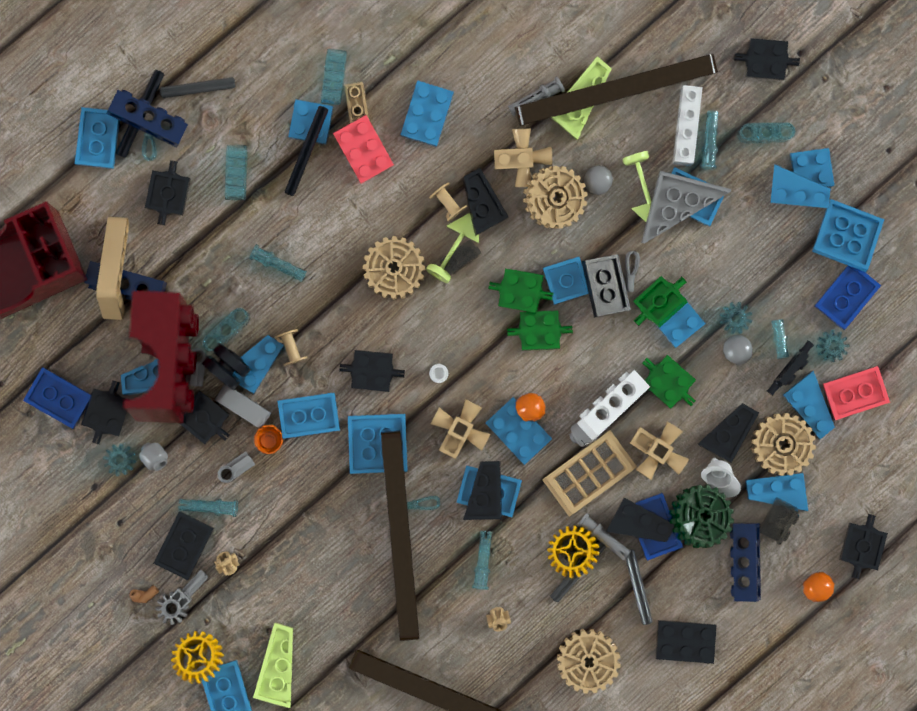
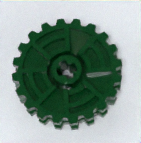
M710 485L691 486L689 489L685 488L682 494L676 495L677 501L672 502L671 505L674 508L669 512L672 515L670 524H674L673 532L679 534L677 538L680 541L685 540V545L690 546L692 544L693 548L713 547V545L721 544V539L725 540L728 537L726 533L731 532L730 523H734L731 514L734 511L729 508L730 500L726 501V495L718 493V488L714 487L711 489Z

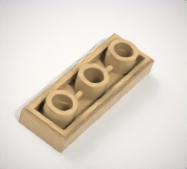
M363 82L345 84L350 123L365 114L369 118ZM356 109H361L360 114H355L354 112Z

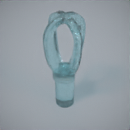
M147 133L144 134L142 143V156L146 161H152L157 156L156 144L153 139L154 137ZM148 139H150L152 145L151 157L146 156Z
M437 496L424 497L417 501L407 502V507L414 510L438 509L440 507V498ZM434 499L437 501L436 506L426 507L418 505L426 500Z

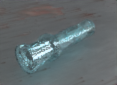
M707 111L705 143L701 148L703 153L702 164H700L701 169H717L715 161L716 154L718 153L716 147L718 111Z
M258 244L255 245L249 257L250 260L254 259L264 264L266 268L271 266L300 282L304 280L307 273L306 270L304 271L276 257L274 252H268L260 248Z
M180 498L179 504L187 505L178 506L179 511L212 512L217 516L227 514L233 517H237L238 500L233 502L222 501V499L201 501Z
M480 530L477 567L473 570L475 572V580L472 588L489 590L487 582L491 570L488 568L493 532L487 531V539H485L486 531Z

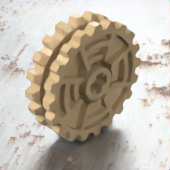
M564 166L539 169V173L531 175L533 179L532 181L528 180L526 183L528 189H524L523 193L526 194V198L523 199V203H527L525 210L531 213L530 218L532 220H537L536 224L544 225V228L561 229L565 226L569 227L572 225L571 222L579 220L578 215H583L584 213L583 206H587L584 197L588 196L587 192L583 190L586 187L585 183H580L581 177L579 175L575 176L572 169L566 170Z
M392 236V240H388L385 237L383 242L377 241L374 248L370 247L368 249L370 254L364 257V260L367 262L363 265L364 271L367 272L364 274V278L369 280L367 284L370 288H375L374 292L377 295L382 293L383 298L387 299L388 296H391L392 300H396L397 296L403 299L406 298L405 294L407 293L412 295L414 288L419 289V281L424 280L422 272L426 271V267L422 265L425 261L423 256H419L421 254L420 249H414L415 245L413 242L407 243L406 238L403 237L401 240H398L396 236ZM394 263L397 264L399 270H395L396 273H392L391 268H389L391 264L392 266H394Z
M779 413L773 414V418H764L765 423L760 422L758 424L759 429L753 432L755 439H751V443L754 444V448L751 450L752 453H756L757 456L754 459L756 462H761V468H768V472L771 474L777 472V475L784 476L785 472L787 475H793L794 471L801 472L802 466L807 467L809 465L808 459H813L814 457L812 450L816 449V445H813V441L816 439L815 436L810 434L812 428L805 426L807 423L805 420L799 421V416L792 415L790 417L789 413H783L781 417ZM786 440L787 442L785 443L788 444L787 448L783 447L781 449V445H779V442Z
M580 629L579 634L571 633L572 637L570 639L566 637L564 639L565 645H560L559 647L561 654H557V660L560 661L557 666L558 670H562L560 673L562 679H566L565 682L568 686L573 685L574 690L577 692L582 689L583 693L587 694L589 690H592L594 694L597 693L599 688L605 690V685H611L613 683L612 678L618 676L616 669L620 668L621 665L617 661L620 659V654L615 652L618 648L615 643L611 644V638L609 636L604 637L601 631L595 633L594 629H589V632ZM586 657H588L589 659L590 657H592L591 660L593 663L591 665H589V663L585 665L586 662L584 659Z

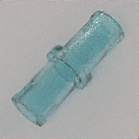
M784 319L771 321L774 333L772 340L775 342L777 359L789 358L787 348L788 336L785 335Z

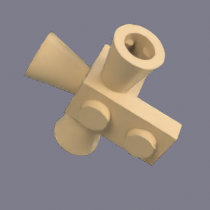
M531 128L512 129L517 148L494 150L495 169L518 168L515 187H528L527 181H532L529 167H533V163L552 165V148L547 147L533 151L532 147H528Z
M465 399L460 418L456 416L455 419L439 407L431 425L449 430L439 451L456 459L466 439L481 451L483 450L490 434L472 429L473 424H471L482 407Z
M667 422L659 439L639 427L629 443L649 457L636 471L652 480L658 463L664 465L666 462L679 475L689 459L673 453L674 448L670 445L683 431Z

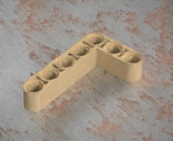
M108 217L97 283V300L103 319H124L125 307L120 286L129 231L128 218Z

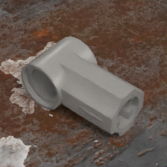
M194 348L192 351L201 352L203 358L196 364L195 375L187 374L186 382L192 386L203 387L205 367L202 362L207 357V354L202 349Z
M247 451L221 467L218 471V478L221 482L230 483L256 464ZM225 469H230L232 472V477L229 480H225L222 477V472Z

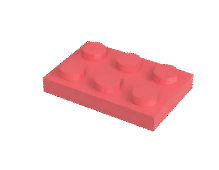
M366 114L333 132L360 183L369 180L394 165Z
M878 366L822 384L834 420L890 403Z

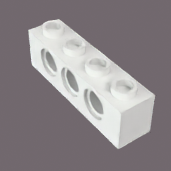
M683 85L681 88L672 161L674 165L692 166L694 164L703 87Z
M635 370L630 374L625 372L618 379L620 383L617 386L615 384L611 385L605 391L607 395L604 398L600 396L592 403L594 407L591 410L587 408L579 415L581 420L577 424L592 440L598 437L650 387ZM622 388L628 391V395L623 393ZM609 400L615 403V407L609 404ZM596 412L602 415V420L597 418Z

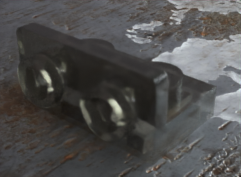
M468 240L455 250L444 269L452 276L481 255V251L471 240ZM445 256L443 259L440 260V263H441V264H442V262L444 261V259L446 258V256Z
M776 497L760 526V533L776 540L778 545H781L782 541L786 542L790 535L788 530L792 524H796L799 518L797 507Z

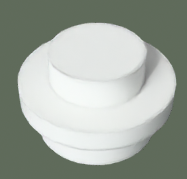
M442 364L432 366L429 372L431 380L436 383L444 382L448 378V369Z

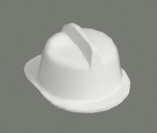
M713 458L711 463L701 472L702 479L711 486V489L714 487L718 488V493H724L727 498L735 497L739 494L741 485L733 475L732 467L729 463Z

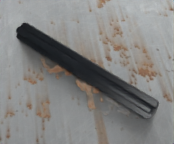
M156 69L142 95V99L147 100L150 105L164 77V73ZM128 125L116 151L118 156L126 158L139 129Z
M319 106L285 189L287 195L294 196L328 113L326 107Z

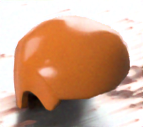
M527 393L516 401L517 413L526 422L530 420L538 421L545 415L546 406L544 400L538 394Z
M263 425L254 435L256 448L264 454H273L282 446V432L274 425Z
M816 572L804 581L803 592L807 599L813 602H823L834 593V582L828 574Z

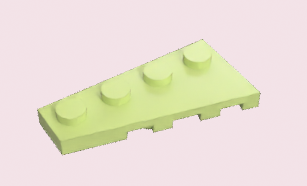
M597 56L568 92L605 83L612 68ZM594 106L555 116L551 119L578 140Z
M274 623L253 698L291 708L293 627Z

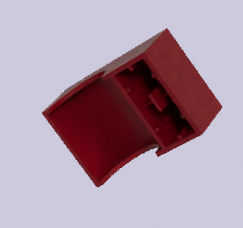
M47 201L4 220L5 225L0 230V319L88 280L60 213Z
M132 292L129 338L137 339L142 345L141 353L156 357L159 363L158 377L152 388L138 398L124 400L125 410L137 422L183 423L184 413L193 412L194 390L189 389V384L186 382V374L195 375L197 355L196 352L191 350L189 337H198L199 315L194 314V306L187 305L179 292Z

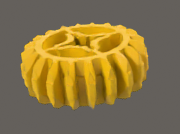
M567 526L566 533L560 529L559 537L556 534L553 535L556 541H549L553 548H548L547 551L553 554L549 555L548 559L554 560L550 565L556 567L555 571L557 573L562 571V576L564 577L568 572L570 578L574 577L575 572L578 578L581 577V571L587 575V567L591 570L594 569L591 562H598L593 557L600 555L598 551H594L599 548L598 544H593L596 538H590L591 532L587 531L585 533L583 527L578 531L577 526H573L571 531L570 527ZM578 537L586 541L588 550L579 548ZM571 538L566 547L560 548L565 540ZM575 547V549L579 552L574 553L572 556L568 552L573 551V548ZM559 554L568 556L569 567L561 563ZM586 557L582 564L575 566L579 558Z
M194 631L193 637L187 633L186 640L181 637L180 641L182 643L180 645L175 644L178 650L172 651V654L176 656L171 659V662L176 663L172 667L174 670H178L176 674L179 677L182 676L183 681L189 680V683L193 684L196 680L198 684H201L203 678L205 682H208L209 675L212 678L215 677L214 670L220 671L217 665L223 664V661L219 659L224 656L222 652H219L222 646L217 645L219 641L216 638L213 639L211 634L206 636V633L203 631L200 635L197 631ZM201 643L195 649H189L191 646ZM208 647L211 649L210 661L206 659ZM185 654L189 657L187 668L184 666ZM191 654L200 656L204 661L194 659ZM200 666H206L204 669L200 671L193 672L194 670L196 671Z

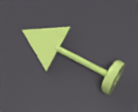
M648 151L639 152L622 159L624 165H636L647 204L631 209L645 222L647 221L652 201L640 163L649 158Z
M470 213L447 225L448 228L460 233L441 266L429 264L426 267V271L442 282L449 283L451 279L450 274L444 268L463 237L466 236L479 243V235L475 236Z

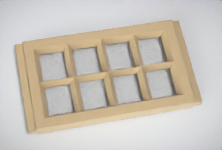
M609 430L542 480L570 517L632 472L637 466L611 430Z

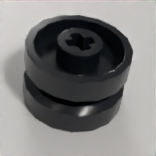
M219 342L213 349V352L220 361L212 356H207L202 364L225 385L235 390L240 384V380L233 373L236 372L241 377H246L252 369L234 351Z

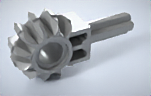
M199 570L183 589L180 587L175 592L171 591L169 597L166 593L163 594L164 601L162 599L157 600L158 604L162 606L155 608L157 611H162V613L158 614V618L165 616L163 623H167L170 618L171 625L175 624V618L179 623L182 622L181 616L186 617L188 615L183 610L189 609L188 604L193 600L191 596L208 579V575L204 571ZM169 603H174L177 606L175 613L169 612Z

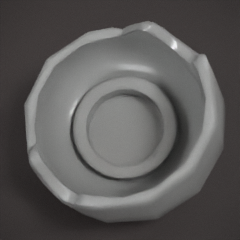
M602 165L589 168L584 176L585 188L590 193L596 195L606 193L613 183L611 171Z
M734 335L725 341L723 353L728 361L741 365L747 363L752 358L753 348L751 342L746 337Z

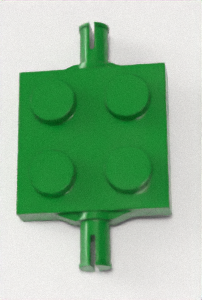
M506 268L501 284L490 281L489 285L492 286L488 287L489 290L499 291V307L537 313L541 298L552 301L553 297L550 296H554V292L543 291V275Z
M660 276L633 301L641 311V314L633 321L639 326L648 319L660 328L688 303L686 298L679 292V289L687 281L681 276L680 279L672 284Z
M558 310L537 311V313L520 312L519 328H507V335L519 336L522 351L560 349L561 334H573L572 325L561 326Z
M666 355L656 365L648 358L642 362L650 370L648 377L644 380L650 386L648 390L671 409L681 399L688 403L690 407L696 400L688 394V391L696 379L670 356Z

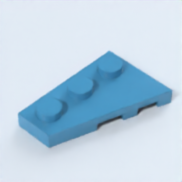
M774 164L770 203L829 208L831 188Z
M267 335L246 352L241 358L252 370L246 377H241L236 372L233 373L239 378V385L255 394L284 345Z
M158 359L122 374V394L147 393L158 377Z
M811 371L783 394L798 415L807 422V426L812 428V432L818 439L823 438L835 428L814 371Z
M803 473L745 480L747 498L749 500L808 511Z

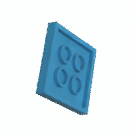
M830 199L829 208H826L812 252L867 272L884 219Z
M406 414L348 416L350 474L384 472L381 432L389 431L401 432L404 472L408 471Z

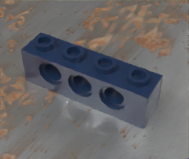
M117 90L106 113L176 148L188 126L183 118L176 115L173 117L167 114L168 112L161 107L156 109L150 106L147 100L142 98L138 100L132 97V94L126 90ZM133 105L136 111L129 113L125 106ZM143 114H151L153 116V120L146 121L143 118ZM161 122H168L171 128L164 130L161 127Z
M94 261L89 262L86 273L88 280L84 281V283L89 285V289L97 291L100 263ZM123 270L121 282L128 280L129 287L122 290L120 286L121 294L126 295L125 299L132 301V292L139 291L140 286L146 285L148 291L164 292L167 283Z
M734 523L730 532V537L733 539L730 555L733 558L734 566H731V577H734L731 595L734 597V601L758 602L761 600L760 523ZM743 537L747 538L749 541V545L747 548H744L741 545V539ZM743 557L749 560L748 567H744L741 564ZM743 576L749 579L748 587L744 586L741 582Z

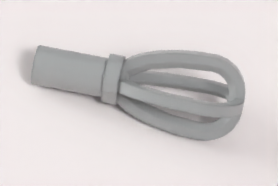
M629 251L625 257L627 273L626 290L629 292L634 290L635 274L640 262V255L636 251ZM631 254H634L636 257L633 272L630 273L629 258Z

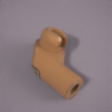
M154 585L147 591L134 589L129 593V597L133 602L148 603L159 593V590Z

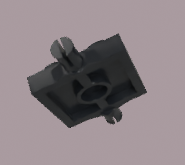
M750 38L749 49L746 54L735 53L734 61H745L747 67L746 77L785 80L787 66H799L800 58H789V41Z
M170 160L168 171L158 172L152 170L145 208L157 211L159 213L157 224L165 226L167 215L176 214L183 216L191 178L180 176L176 173L177 161Z
M807 340L805 345L799 349V352H796L767 390L770 395L773 396L779 387L781 388V386H786L787 384L790 385L796 378L794 374L799 369L802 370L809 362L806 360L810 356L807 353L814 346L813 343Z
M355 350L352 365L340 363V367L343 368L339 369V372H351V388L389 392L392 378H404L405 370L394 369L392 364L393 353Z
M112 380L109 391H101L95 388L92 390L81 423L82 426L96 431L92 443L100 445L103 434H112L118 437L120 435L127 414L124 408V400H130L117 394L120 382Z
M199 390L194 397L193 412L184 413L183 423L179 424L205 445L216 434L224 441L230 436V434L222 429L223 423L230 414Z
M868 514L866 525L849 523L839 560L849 562L854 566L852 578L860 579L862 568L879 569L888 533L878 531L873 527L876 516Z

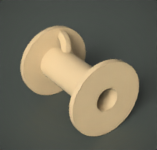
M449 182L441 186L429 197L432 199L437 196L448 210L446 215L448 222L467 208V205L460 208L447 192L446 188L450 185Z
M298 329L274 337L279 343L284 344L290 361L283 364L284 366L308 359L307 356L300 358L292 334L298 332Z

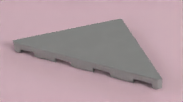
M659 171L641 243L648 242L730 193L731 189Z

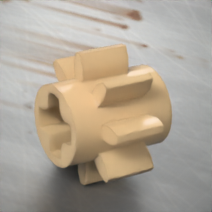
M229 552L220 553L216 558L217 561H214L218 573L224 572L225 576L234 574L237 566L240 565L236 554L230 555Z
M501 607L493 608L490 614L486 615L488 627H493L494 631H503L507 628V624H511L509 611L504 612V609Z

